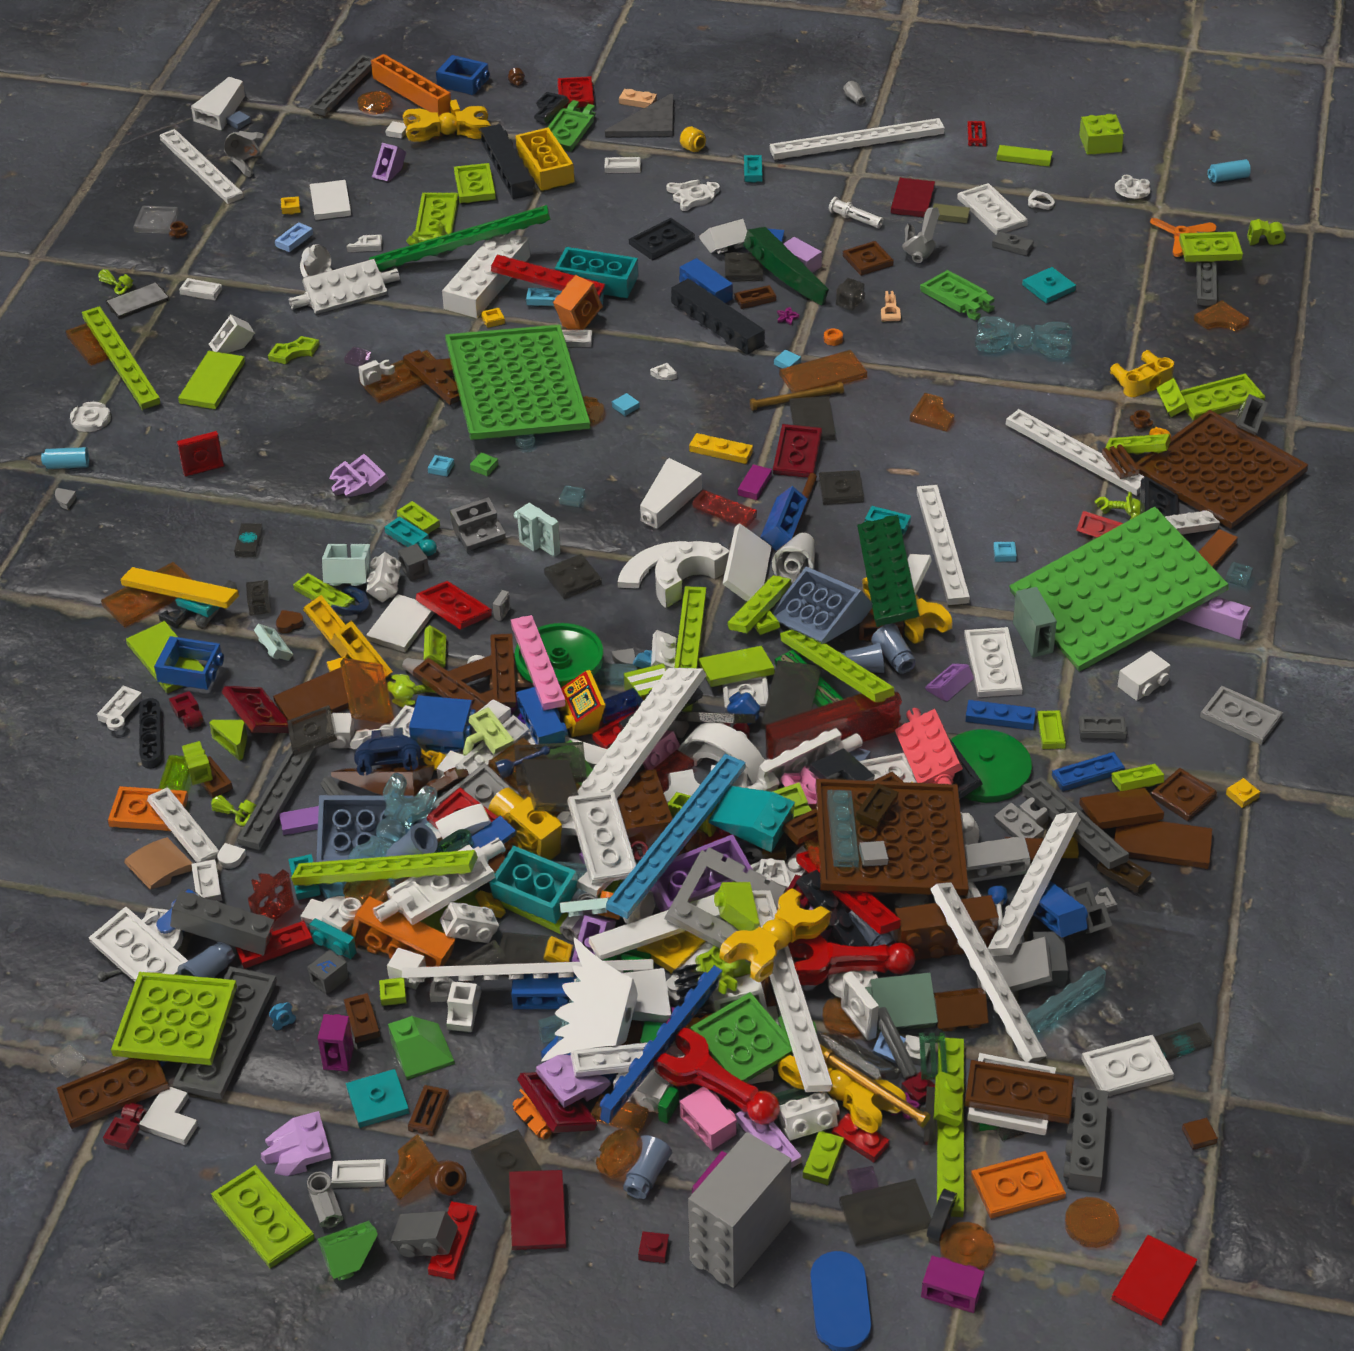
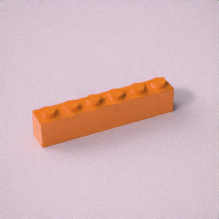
M385 54L371 60L373 79L427 111L438 112V116L451 111V93Z

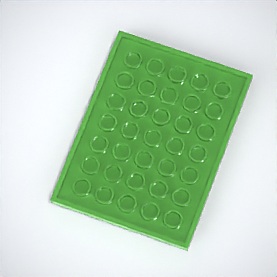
M560 325L445 334V341L470 440L590 429L589 417Z
M1156 507L1147 510L1009 585L1010 592L1014 596H1016V591L1032 587L1038 588L1057 621L1054 643L1079 672L1229 590L1228 583Z

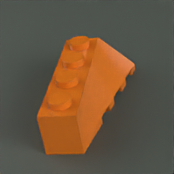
M369 896L356 913L351 936L355 939L356 948L358 945L367 947V951L374 954L380 951L389 954L390 959L397 948H401L425 956L426 967L444 966L452 954L455 939L446 936L445 933L428 926L424 922L419 921L412 925L399 912L380 922L376 918L373 908L383 904L384 902Z

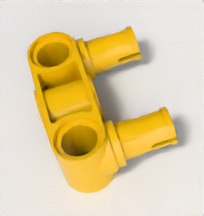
M1146 350L1141 355V360L1146 364L1127 371L1119 363H1115L1110 368V374L1119 380L1123 387V393L1126 396L1138 397L1155 390L1158 386L1171 380L1174 361L1166 357L1158 358L1150 350Z

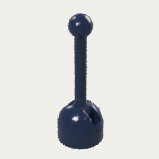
M544 746L540 751L514 762L508 759H501L495 762L501 778L504 779L512 775L514 766L540 755H548L550 748Z

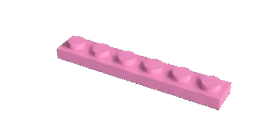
M532 615L511 619L512 630L543 711L565 706L564 695Z

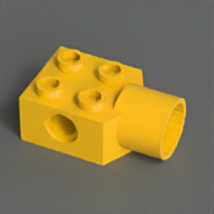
M510 787L502 789L494 796L488 810L497 817L502 816L516 830V835L512 839L518 843L519 848L548 860L553 859L560 853L562 824L557 817L550 815L539 802H535L530 797L524 800Z

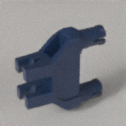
M403 727L394 728L393 736L381 737V730H374L371 733V738L362 743L355 752L354 761L358 765L357 772L359 775L364 776V771H366V775H369L372 772V766L403 763L406 770H410V766L415 770L418 767V760L421 758V748L414 739L403 735Z

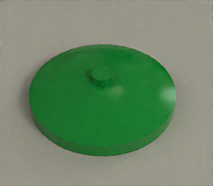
M554 623L537 628L560 688L587 670H590L593 676L600 670L604 659L603 645L595 633L585 627L569 623ZM517 643L515 648L516 668L526 680L533 683Z
M977 729L963 732L951 739L983 783V785L963 798L985 803L1000 802L1019 794L1023 790V785L1029 782L1032 770L1031 757L1024 745L1014 737L995 730Z

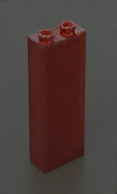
M895 692L894 696L886 698L885 701L874 702L861 693L767 724L766 758L772 760L780 756L784 751L792 750L804 741H811L824 731L829 732L835 728L842 734L841 741L856 733L861 737L862 742L895 732V729L899 728V720H901V696L898 692Z

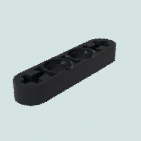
M154 698L143 700L139 706V755L142 766L145 768H155L162 761L161 708L159 701ZM152 708V714H148L149 709ZM148 723H156L153 727H145ZM148 739H156L153 743H145ZM149 752H153L152 758H149Z

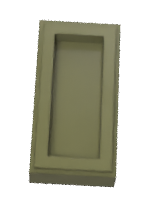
M935 203L933 205V208L938 207L940 213L938 220L967 223L969 207Z

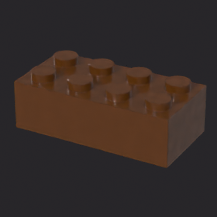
M656 769L636 772L617 798L630 846L636 841H642L650 848L673 819Z
M992 895L961 899L988 948L998 929L999 920ZM936 903L895 909V915L901 919L900 928L894 930L893 938L897 943H905L913 949L915 961L965 954L958 944L955 933L947 924L943 911Z

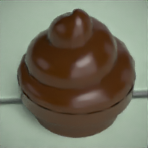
M520 68L511 69L508 74L509 82L516 86L521 85L525 78L524 72Z

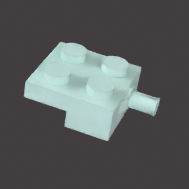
M531 503L515 511L513 516L518 520L520 543L532 551L541 548L553 557L560 554L559 523L554 517L549 516Z

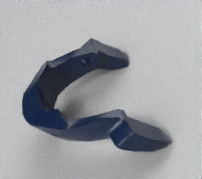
M349 585L343 588L341 592L354 597L360 604L356 606L351 604L348 608L331 605L336 614L353 616L363 612L368 607L369 600L364 591L357 589L354 585Z

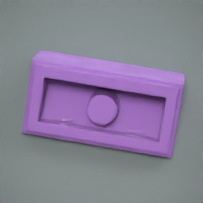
M951 664L931 681L925 689L938 698L948 701L973 680V674L967 664Z

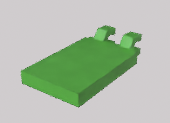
M572 100L567 109L562 108L548 126L565 151L572 152L594 122L596 114L592 111L595 109V105L588 104L583 112H580V109L576 108L579 106V101Z
M949 270L920 285V291L960 313L966 312L968 317L973 320L981 318V314L976 313L981 308L986 312L995 310V306L990 305L995 302V298L988 295L987 290Z

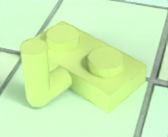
M489 707L469 716V723L477 733L466 738L463 750L464 756L473 750L474 744L481 740L485 742L493 754L513 745L514 739Z

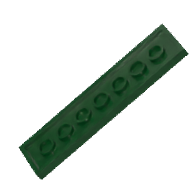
M886 516L883 519L865 521L862 524H858V533L871 602L873 603L872 608L876 627L920 617L899 516Z

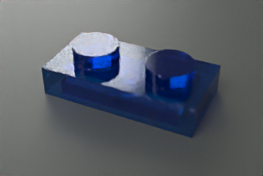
M634 688L603 699L605 708L601 720L605 724L633 713L639 709L643 699Z

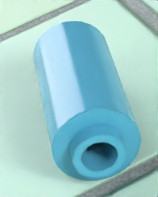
M1244 159L1212 164L1207 174L1208 178L1215 183L1247 178L1250 176L1251 169L1249 161Z
M87 447L45 449V453L41 454L42 465H45L47 469L89 467V451Z

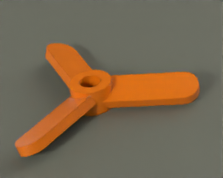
M1151 218L1150 220L1151 224L1174 234L1173 255L1175 257L1183 255L1179 241L1180 233L1215 232L1216 225L1211 222L1189 227H1175L1157 218Z

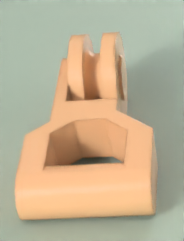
M885 291L886 306L881 309V322L901 321L900 308L896 307L894 292L891 291L888 294V291Z

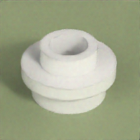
M346 898L339 905V915L344 919L354 920L356 913L362 905L356 898Z

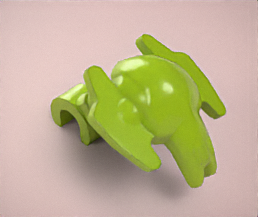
M437 220V232L433 237L421 236L417 231H414L406 242L409 245L447 235L445 231L446 223L442 224L441 221Z
M1128 492L1126 502L1109 501L1106 497H1099L1095 500L1098 508L1105 504L1100 508L1103 514L1108 513L1111 509H1125L1126 513L1131 516L1130 520L1140 515V501L1132 498L1131 492Z
M392 675V679L396 680V683L391 681L387 683L388 691L395 698L391 701L400 707L414 705L415 701L410 699L416 694L425 692L436 693L425 684L415 686V683L410 680L408 675Z
M737 960L731 964L724 962L721 967L723 973L719 979L718 991L726 994L727 988L735 992L738 982L734 978L751 974V963L746 962V960Z

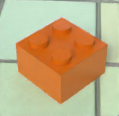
M577 275L567 283L564 290L553 302L562 326L570 330H584L603 307L594 283Z

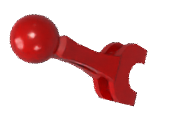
M819 935L812 939H797L793 943L789 942L788 944L793 957L806 959L797 961L794 964L800 985H818L824 982L829 975L849 971H877L885 973L889 970L894 974H905L915 964L913 949L909 945L900 942L891 944L889 947L886 944L855 947L827 942Z
M689 1028L680 1029L676 1034L675 1040L677 1048L686 1056L677 1058L664 1053L654 1061L655 1072L675 1086H685L694 1083L708 1088L736 1104L742 1111L747 1112L750 1119L757 1124H769L779 1115L780 1104L774 1094L768 1091H758L757 1087L745 1083L725 1070L709 1055L706 1039Z

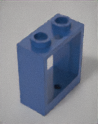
M451 55L436 71L438 86L474 95L490 77L488 63ZM457 73L471 75V77L458 75Z
M170 636L154 666L157 682L208 690L211 683L216 679L219 666H222L224 663V654L221 652L219 643ZM179 657L208 661L203 671L175 667Z

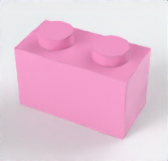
M701 1087L680 1101V1117L711 1151L736 1135L737 1118L730 1109L727 1110L721 1104L716 1093H711L707 1088Z

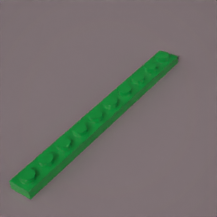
M545 205L370 257L369 260L374 259L379 272H382L389 267H398L406 262L419 261L426 256H436L443 251H453L460 246H469L477 241L490 240L497 235H507L514 230H524L531 225L544 224L550 220L548 206Z

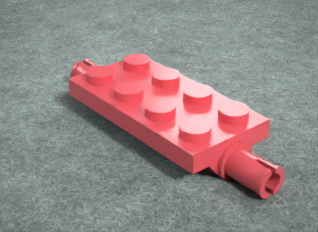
M912 708L914 713L912 715L911 711L908 710L906 716L909 722L895 729V732L917 783L952 784L954 774L963 768L937 711L933 709L921 715L918 708Z

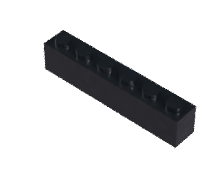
M501 124L480 128L481 143L512 199L533 195V187H535L534 178L530 177L528 167L524 166V161L519 157L517 148L514 149L512 139L508 138L507 131L502 128Z
M689 278L671 287L672 304L747 355L765 345V329Z

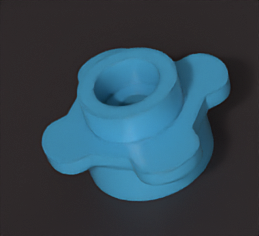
M289 1002L276 1004L269 1012V1017L274 1022L272 1026L275 1030H280L283 1026L292 1024L296 1020V1016L291 1011L292 1005Z

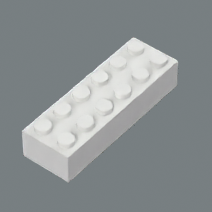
M509 233L507 235H497L490 240H486L442 290L444 309L478 318L481 312L486 309L512 278L491 272V265L496 255L526 262L530 257L529 238Z

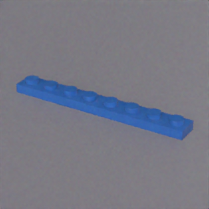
M714 965L708 973L704 972L701 975L698 986L688 991L681 1007L679 1005L675 1007L670 1021L667 1024L664 1022L660 1026L654 1041L649 1040L642 1056L639 1059L636 1057L632 1061L626 1076L621 1075L614 1086V1091L611 1094L607 1093L600 1103L602 1108L600 1119L607 1124L612 1121L654 1068V1061L661 1054L666 1053L676 1040V1034L680 1029L685 1028L718 987L722 969Z

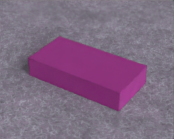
M753 464L738 488V495L757 500L772 476V469Z

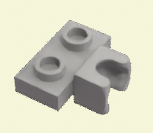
M1031 797L1020 805V809L1013 803L1008 804L994 815V820L1013 837L1041 838L1044 835V829L1041 826L1048 821L1049 814L1045 807L1036 811L1035 799Z

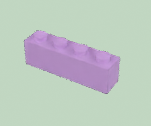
M1216 596L1177 619L1240 640L1247 627L1251 607Z

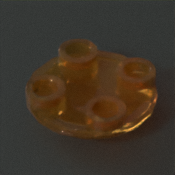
M371 91L362 94L358 98L357 103L361 111L368 110L380 114L384 112V108L390 105L392 99L385 92Z

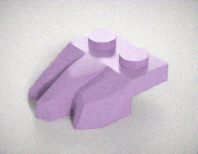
M365 454L361 455L350 465L344 461L333 470L329 478L337 481L332 486L335 496L345 493L346 497L373 492L389 480L387 475Z
M557 1055L536 1067L538 1076L564 1108L581 1098H584L587 1102L601 1094L611 1085V1082L606 1077L600 1075L575 1077L571 1055Z
M319 1111L289 1120L265 1139L266 1144L270 1147L261 1153V1159L265 1164L278 1162L275 1174L283 1176L306 1172V1165L330 1159L331 1154Z

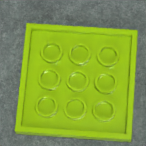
M139 972L111 1048L112 1056L212 1065L236 992V980Z

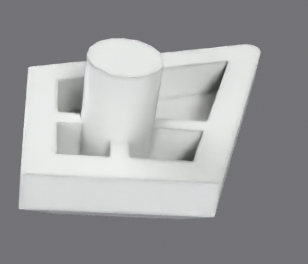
M772 858L761 859L758 873L767 877L765 883L769 884L773 880L786 887L785 890H787L790 885V879L785 861Z

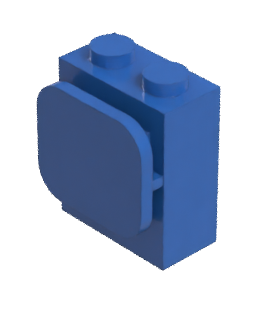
M418 695L409 725L410 738L414 739L418 744L425 745L427 750L449 753L450 750L456 753L461 752L464 749L466 738L472 734L469 716L476 713V710L472 709V700Z

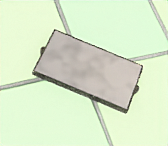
M155 282L106 300V304L110 308L111 313H114L118 319L167 302L170 298L165 293V289Z

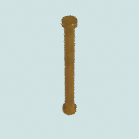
M837 382L836 385L758 400L752 398L750 399V407L753 411L757 410L758 407L837 392L842 394L844 393V386L842 382Z
M828 1049L824 1053L823 1057L826 1065L834 1066L916 1120L917 1125L920 1127L926 1126L931 1117L928 1112H921L837 1057L833 1050Z

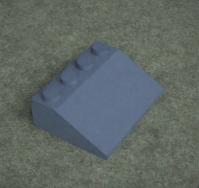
M806 566L771 612L777 618L779 624L825 644L861 623L872 609L873 603L860 589Z
M319 795L316 862L385 857L387 850L415 825L416 802L414 796Z

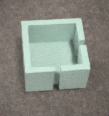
M328 544L322 557L323 583H329L333 586L341 585L342 583H351V585L359 586L366 583L370 573V544H351V558L347 556V544Z

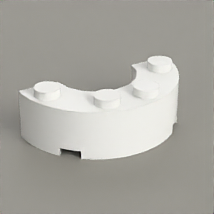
M694 541L682 542L664 552L655 568L656 595L660 603L667 608L681 600L682 580L686 577L706 575L716 579L723 575L726 570L730 550L719 543Z
M708 722L699 725L680 745L677 752V758L694 766H697L703 758H711L719 762L724 754L746 762V788L757 782L759 767L765 761L758 749L747 739L743 732L736 731L722 722Z

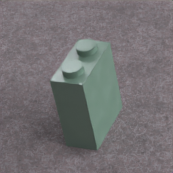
M1037 587L1016 591L1013 624L1032 658L1053 653L1057 621Z
M930 973L870 979L868 987H865L879 1005V1008H887L897 1031L935 1027L938 1023ZM877 1024V1032H876V1033H880L881 1030H880V1028H879V1026H878V1024Z

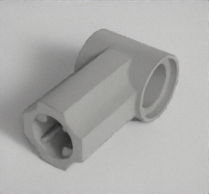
M584 893L577 898V901L598 898L592 894ZM583 910V915L568 916L560 926V932L566 939L573 942L575 937L578 940L584 915L592 914V910Z
M315 1172L307 1180L309 1198L313 1203L321 1228L326 1227L329 1229L337 1226L343 1220V1216L331 1185V1178L325 1172Z

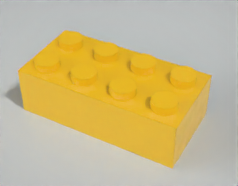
M549 127L515 135L519 157L523 159L525 167H528L530 175L534 178L540 190H549L553 187L565 186L574 182V164Z

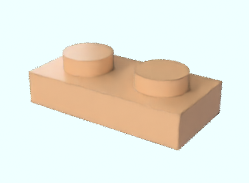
M624 89L619 97V104L646 108L657 101V94L634 91L633 89Z

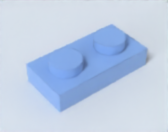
M298 222L275 240V246L291 252L313 235V228Z

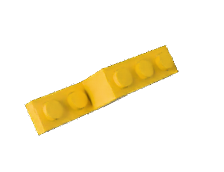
M322 595L303 608L304 612L341 657L350 656L374 687L393 673L352 621L345 625Z

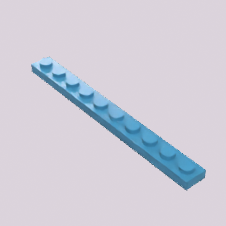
M724 754L606 902V910L623 918H629L723 798L730 786L734 784L745 770L746 762Z

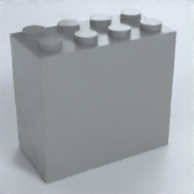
M746 1132L688 1198L690 1261L695 1267L708 1271L720 1283H726L733 1288L737 1285L790 1221V1157Z

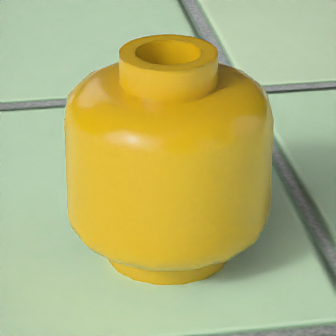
M687 127L680 135V144L687 150L698 152L706 144L705 133L695 127Z

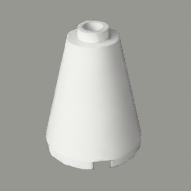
M799 533L781 547L772 559L774 574L791 579L793 584L806 566L814 569L815 541L813 537L807 533Z

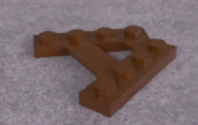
M420 350L403 356V363L449 405L460 401L456 381L449 377L454 376L450 358L430 360Z
M512 633L490 635V656L449 671L430 658H427L413 670V676L444 698L472 700V709L476 710V713L491 700H495L509 708H516ZM492 674V690L480 694L467 685V683Z

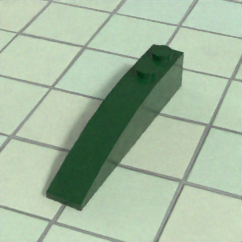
M766 227L747 230L743 246L764 267L805 297L819 305L825 304L829 289Z

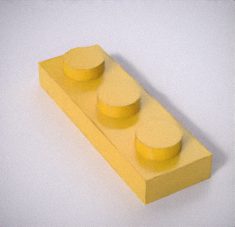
M696 433L689 445V452L747 464L753 453V445Z

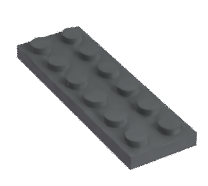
M229 967L224 979L236 980L237 988L212 1065L182 1063L173 1081V1088L187 1093L222 1100L276 986L277 979L274 975Z

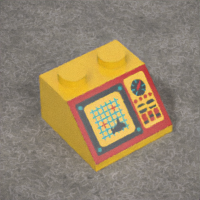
M587 670L561 688L565 698V706L558 707L557 709L561 711L563 721L572 737L593 734L598 731L605 708L604 700L590 670Z

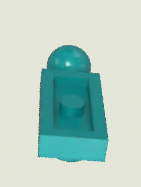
M400 516L384 527L387 535L406 547L417 544L426 556L433 555L437 550L436 543L429 539L427 533Z

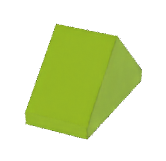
M243 720L210 721L212 738L239 761L242 760L248 736L245 722Z

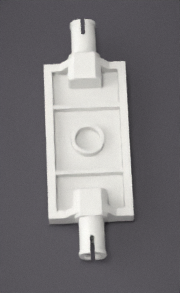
M372 259L303 278L306 292L304 295L289 298V303L292 310L308 305V307L313 308L315 314L387 295L385 284L399 281L400 276L399 273H396L398 272L397 269L383 273L379 272L375 260Z
M837 728L829 732L824 731L811 741L806 740L798 747L786 750L772 760H765L759 767L757 782L747 788L769 792L778 790L784 786L780 782L783 773H800L804 766H810L811 763L843 748L851 752L862 746V739L856 733L841 741L842 734Z
M496 838L481 848L476 847L473 849L470 845H467L458 850L476 851L478 859L470 873L411 877L386 891L390 900L373 908L376 918L382 922L384 919L399 912L414 925L449 905L450 902H454L495 878L494 871L488 865V860L505 852L504 844L499 838Z

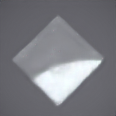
M142 206L133 226L134 232L169 234L171 232L170 225L177 218L178 207Z

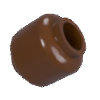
M450 1160L437 1162L431 1168L429 1174V1183L432 1189L437 1193L447 1196L456 1195L461 1192L467 1181L466 1171L463 1166L458 1162Z

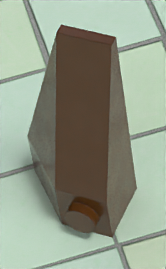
M418 765L415 770L412 769V766H410V770H406L404 767L395 768L394 771L392 766L375 768L369 775H366V771H364V776L358 774L357 768H343L332 771L331 777L382 796H414L415 802H417V799L422 797L420 791L427 787L426 784L431 781L434 765Z

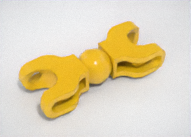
M469 106L462 111L455 112V115L443 113L438 116V112H429L421 108L408 109L403 114V121L407 126V138L413 142L427 141L434 136H440V132L450 135L455 131L457 135L481 139V132L478 128L491 126L490 122L487 121L488 111L483 106ZM478 113H483L481 117H476ZM414 116L416 119L409 120L408 117ZM413 131H419L415 135L411 134Z
M866 577L862 579L863 592L871 601ZM917 594L915 595L920 617L904 620L906 624L904 628L905 636L912 643L916 644L924 641L923 633L926 628H935L942 633L952 629V617L941 604L926 602L922 598L919 599Z
M793 888L789 889L779 897L778 910L773 920L767 921L762 928L759 926L752 931L741 930L734 932L722 943L719 958L729 964L737 960L750 961L751 975L749 977L756 982H761L773 973V961L775 956H777V950L787 947L789 942L793 943L797 939H812L819 936L829 925L831 911L822 906L813 910L800 908L801 893Z
M818 1039L823 1055L828 1049L832 1050L830 1045ZM791 1055L786 1056L778 1063L780 1077L795 1088L804 1089L795 1057ZM826 1065L832 1082L831 1090L827 1091V1093L833 1099L843 1101V1106L851 1113L850 1118L853 1124L866 1132L874 1133L882 1125L880 1110L893 1114L901 1111L834 1066ZM874 1080L907 1102L905 1093L900 1088L887 1080Z

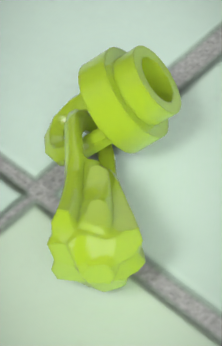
M103 269L98 274L99 281L116 285L114 291L118 295L123 294L128 288L130 289L133 286L132 283L134 281L126 274L119 277V282H116V279L108 269Z
M222 795L216 796L211 801L212 811L236 814L235 821L240 826H245L257 806L245 799L244 803H240L239 811H236L233 805ZM242 813H247L245 821L241 822L240 817L245 818V815Z

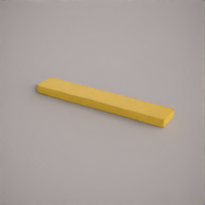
M132 567L120 579L123 586L227 609L239 597L238 590L135 567Z

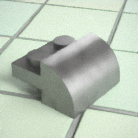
M489 497L450 510L455 535L458 540L462 541L466 551L505 539L506 533L497 519V511Z

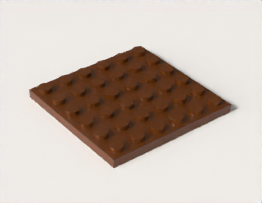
M1208 410L1171 437L1167 451L1161 453L1150 452L1136 463L1139 468V474L1174 492L1180 500L1197 510L1211 512L1221 524L1230 529L1308 470V464L1262 438L1237 427L1235 423L1211 410Z
M816 779L815 791L821 890L933 894L930 889L936 884L952 883L959 896L968 895L969 887L957 784ZM877 783L899 792L898 799L878 828L856 819V812ZM884 841L888 864L863 866L859 851L860 842Z

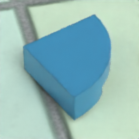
M645 650L639 653L633 660V665L640 668L651 667L652 651Z

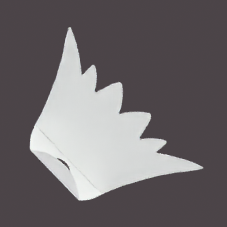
M575 937V948L583 967L572 966V969L581 982H571L562 985L564 992L574 1002L559 1008L555 1012L559 1018L570 1024L563 1026L555 1032V1035L564 1038L553 1046L541 1061L549 1060L560 1054L571 1053V1050L617 1046L627 1040L638 997L633 978L624 975L599 959Z

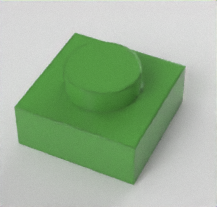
M480 453L470 463V469L488 477L499 465L498 459Z

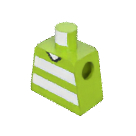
M664 663L624 673V689L637 707L641 706L646 695L652 691V688L666 671Z

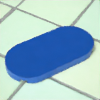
M832 1251L825 1253L814 1262L810 1277L816 1335L822 1343L824 1342L833 1351H855L862 1346L865 1340L867 1341L871 1331L865 1270L862 1263L855 1256L847 1252Z

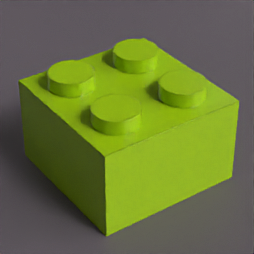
M1116 114L1081 117L1079 135L1087 155L1122 152L1124 133Z

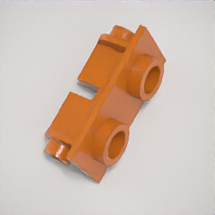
M520 1089L519 1091L524 1096L521 1099L517 1098L512 1104L514 1106L513 1110L524 1122L534 1117L527 1125L538 1138L547 1139L551 1135L550 1128L528 1095Z

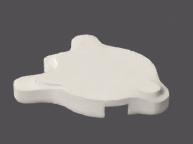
M691 180L685 183H668L667 191L675 193L673 200L680 203L682 211H688L692 207L710 203L720 191V185L716 182H707V185L700 184V180Z

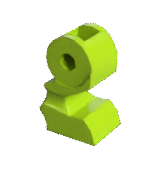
M1260 219L1251 220L1247 234L1250 246L1259 243L1261 235L1267 237L1270 245L1280 244L1286 238L1283 225L1280 222L1269 224L1268 221Z
M197 741L183 745L182 750L187 768L189 769L192 785L213 780L210 764L201 742Z

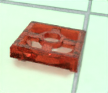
M284 869L274 877L270 874H258L261 882L254 879L251 880L255 891L248 897L251 913L265 915L268 918L274 919L275 922L294 906L289 873ZM278 886H282V891L278 894L275 893V889ZM268 896L267 901L264 902V906L260 907V902Z

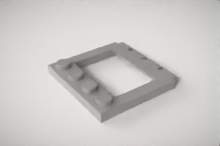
M708 847L706 852L701 850L664 919L721 949L722 943L739 930L688 902L706 867L734 882H750L752 891L770 890L776 910L779 897L784 894L786 887L773 880L770 881L769 885L764 883L767 877L750 868L747 873L743 872L744 865L729 857L724 862L722 861L723 854Z

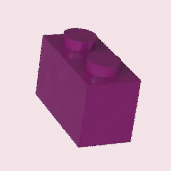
M324 1014L317 1038L323 1070L349 1071L354 1050L349 1016Z
M931 1256L922 1282L921 1297L974 1313L983 1288L985 1271L971 1265L965 1266L952 1262L948 1258Z

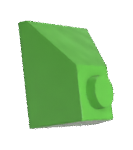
M410 1016L388 1024L391 1044L406 1080L455 1064L438 1023Z
M369 1221L318 1238L319 1246L333 1279H348L354 1276L355 1271L360 1270L378 1235L376 1228Z

